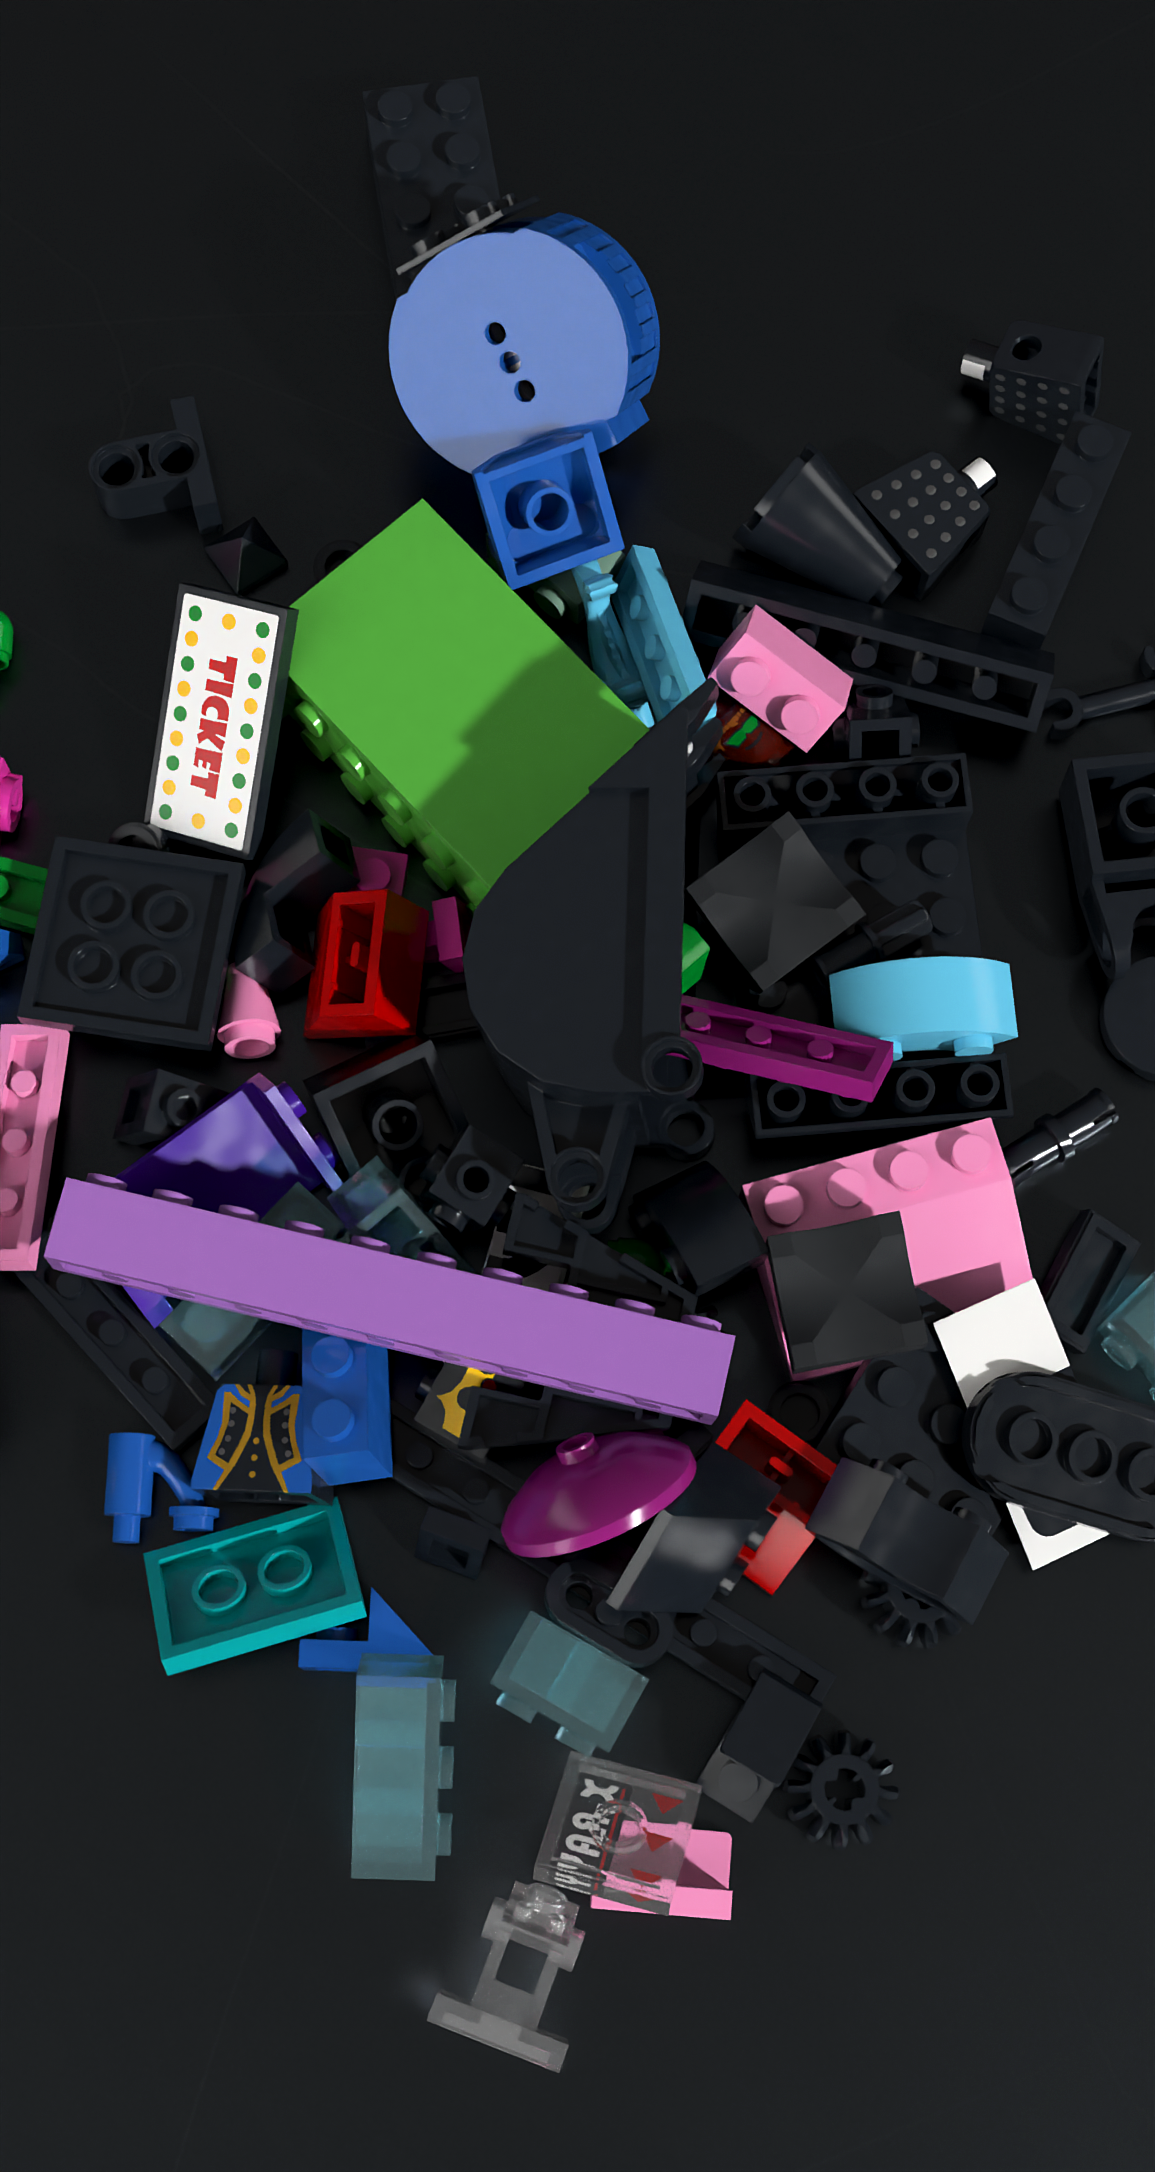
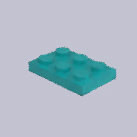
M337 1497L333 1499V1506L307 1505L143 1553L160 1657L168 1676L367 1617L347 1530Z

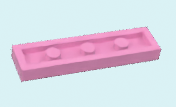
M1 1024L0 1271H36L70 1040L68 1030L28 1024Z

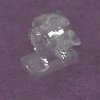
M515 1881L508 1901L495 1896L480 1936L493 1941L472 2001L439 1988L427 2021L559 2073L569 2047L568 2039L538 2028V2024L558 1967L572 1972L586 1933V1931L574 1927L580 1905L568 1901L567 1897L558 1889L542 1883L526 1885ZM509 1939L547 1954L533 1994L495 1979Z

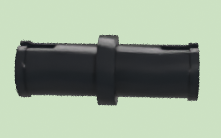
M1092 1089L1086 1096L1054 1116L1049 1113L1042 1115L1034 1121V1129L1002 1149L1011 1176L1013 1189L1056 1160L1064 1163L1075 1155V1147L1119 1121L1117 1112L1107 1113V1111L1112 1110L1115 1106L1101 1089Z

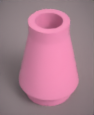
M233 962L227 968L226 986L217 1037L224 1043L225 1052L232 1057L254 1059L266 1056L275 1050V1040L281 1034L268 988L235 967V962Z

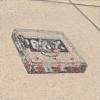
M571 1751L534 1865L533 1879L669 1916L700 1802L702 1786Z

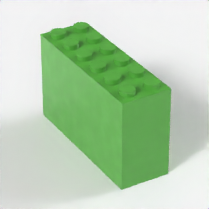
M423 498L289 606L299 609L282 719L290 715L303 729L300 732V736L309 750L321 761H325L330 757L344 772L340 777L349 792L362 804L371 800L385 815L381 821L393 839L404 848L412 844L426 858L423 862V867L428 875L444 891H448L453 887L468 903L465 907L472 919L475 909L504 870L589 793L588 787L650 730Z

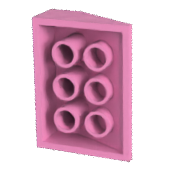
M991 1117L744 1184L738 1196L765 1243L767 1236L828 1227L879 1214L900 1211L914 1286H918L955 1313L1033 1279L1011 1176ZM767 1256L765 1263L757 1267V1272L791 1382L809 1381L859 1367L864 1360L792 1374Z

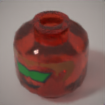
M725 693L716 702V717L722 722L723 735L710 756L714 758L720 753L726 758V771L779 767L795 749V746L789 739L728 693Z

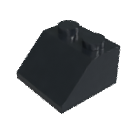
M713 1441L696 1463V1473L689 1486L672 1503L658 1513L606 1603L616 1610L701 1613L716 1591L728 1597L749 1565L748 1562L739 1557L745 1545L756 1552L778 1519L777 1516L768 1511V1508L780 1491L781 1486Z

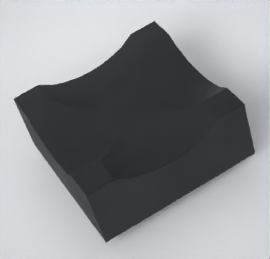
M789 811L689 885L684 891V894L759 994L866 915L855 898L822 859Z
M900 1211L879 1214L828 1227L767 1236L766 1245L770 1250L768 1259L792 1374L923 1349L929 1343L912 1277Z

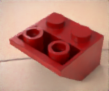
M389 889L333 893L317 915L313 948L316 968L310 973L303 1036L308 1039L416 1035L429 911Z
M746 1399L715 1443L781 1486L780 1491L768 1508L769 1512L778 1517L777 1521L756 1552L745 1545L739 1555L740 1558L749 1563L743 1575L772 1596L815 1538L805 1529V1526L837 1465Z

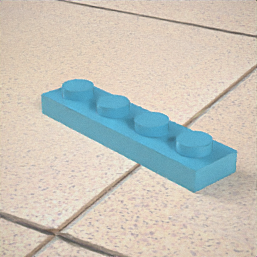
M632 545L614 581L618 584L616 592L610 594L658 723L682 700L703 684L706 679L655 550L653 548ZM716 701L699 729L716 716Z

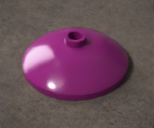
M618 1431L595 1437L591 1432L572 1436L557 1446L555 1450L557 1454L542 1463L530 1475L513 1498L501 1525L502 1536L511 1552L519 1556L534 1558L571 1553L609 1540L645 1522L681 1495L695 1476L697 1465L688 1445L662 1434Z

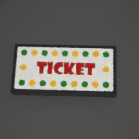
M179 583L144 823L158 826L166 833L168 838L245 860L259 859L299 609L192 583Z

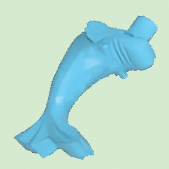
M597 559L572 568L571 571L585 609L589 652L593 671L649 728L655 724L648 704L649 699L625 634L615 617L610 603V594L616 592L618 584L612 580V574H602Z

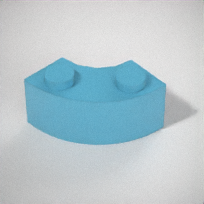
M920 957L873 963L829 975L834 1029L894 1042L893 1062L903 1057L902 1053L916 1051H954L957 1057L991 1054L994 1051V1044L1018 1037L1010 965L1005 962L974 957Z

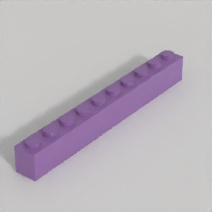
M88 1173L85 1182L66 1177L44 1253L45 1259L55 1270L712 1425L719 1415L735 1336L721 1333L722 1324L715 1320L696 1315H682L681 1322L679 1323L654 1317V1307L634 1300L616 1299L614 1307L588 1301L589 1292L571 1285L551 1283L548 1291L523 1286V1277L521 1275L503 1269L487 1267L483 1269L481 1276L455 1270L457 1261L440 1254L418 1252L416 1260L389 1254L391 1249L389 1244L368 1237L352 1236L350 1244L325 1239L324 1229L305 1222L287 1220L284 1229L257 1223L259 1218L257 1213L237 1206L220 1205L218 1213L192 1207V1198L170 1190L154 1189L152 1197L126 1192L127 1183L102 1174Z

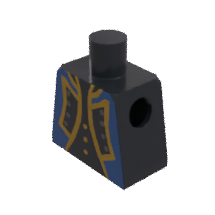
M261 1349L258 1355L255 1384H223L218 1388L191 1478L190 1489L213 1501L333 1506V1485L329 1486L303 1460L302 1386H295L298 1364L297 1353L282 1349Z

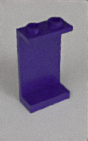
M260 1072L114 1177L127 1183L126 1192L152 1197L154 1189L170 1190L192 1198V1207L218 1213L220 1205H232L251 1210L259 1215L257 1223L267 1224L321 1183L335 1195L346 1188L334 1171V1168L342 1163L334 1148L320 1131L311 1137L298 1119L307 1113L300 1099L285 1081L275 1086ZM123 1286L154 1329L176 1313L165 1299L167 1296Z

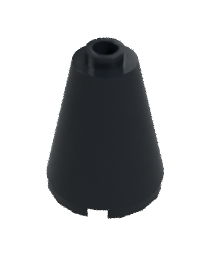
M810 443L805 446L800 456L797 455L753 509L755 511L745 524L740 526L732 537L742 547L841 597L866 604L870 599H873L878 605H881L903 579V576L895 570L902 561L900 556L821 451Z

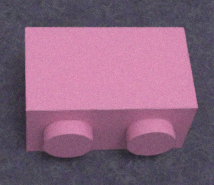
M757 605L752 608L719 648L708 679L712 677L718 682V686L806 753L845 710L853 678Z

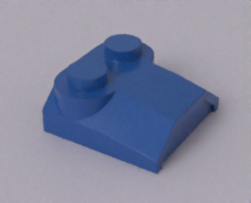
M590 429L554 433L498 453L471 471L489 534L488 546L490 553L498 564L502 580L512 590L625 549L593 433Z

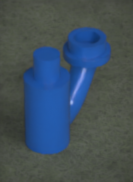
M126 1432L109 1434L104 1515L114 1517L112 1542L125 1544L139 1543L141 1518L151 1517L154 1473H158L164 1478L179 1501L180 1506L169 1507V1517H173V1530L183 1532L213 1531L214 1519L219 1518V1509L207 1507L203 1495L190 1489L192 1474L176 1452L165 1443L157 1441L156 1436L151 1434Z

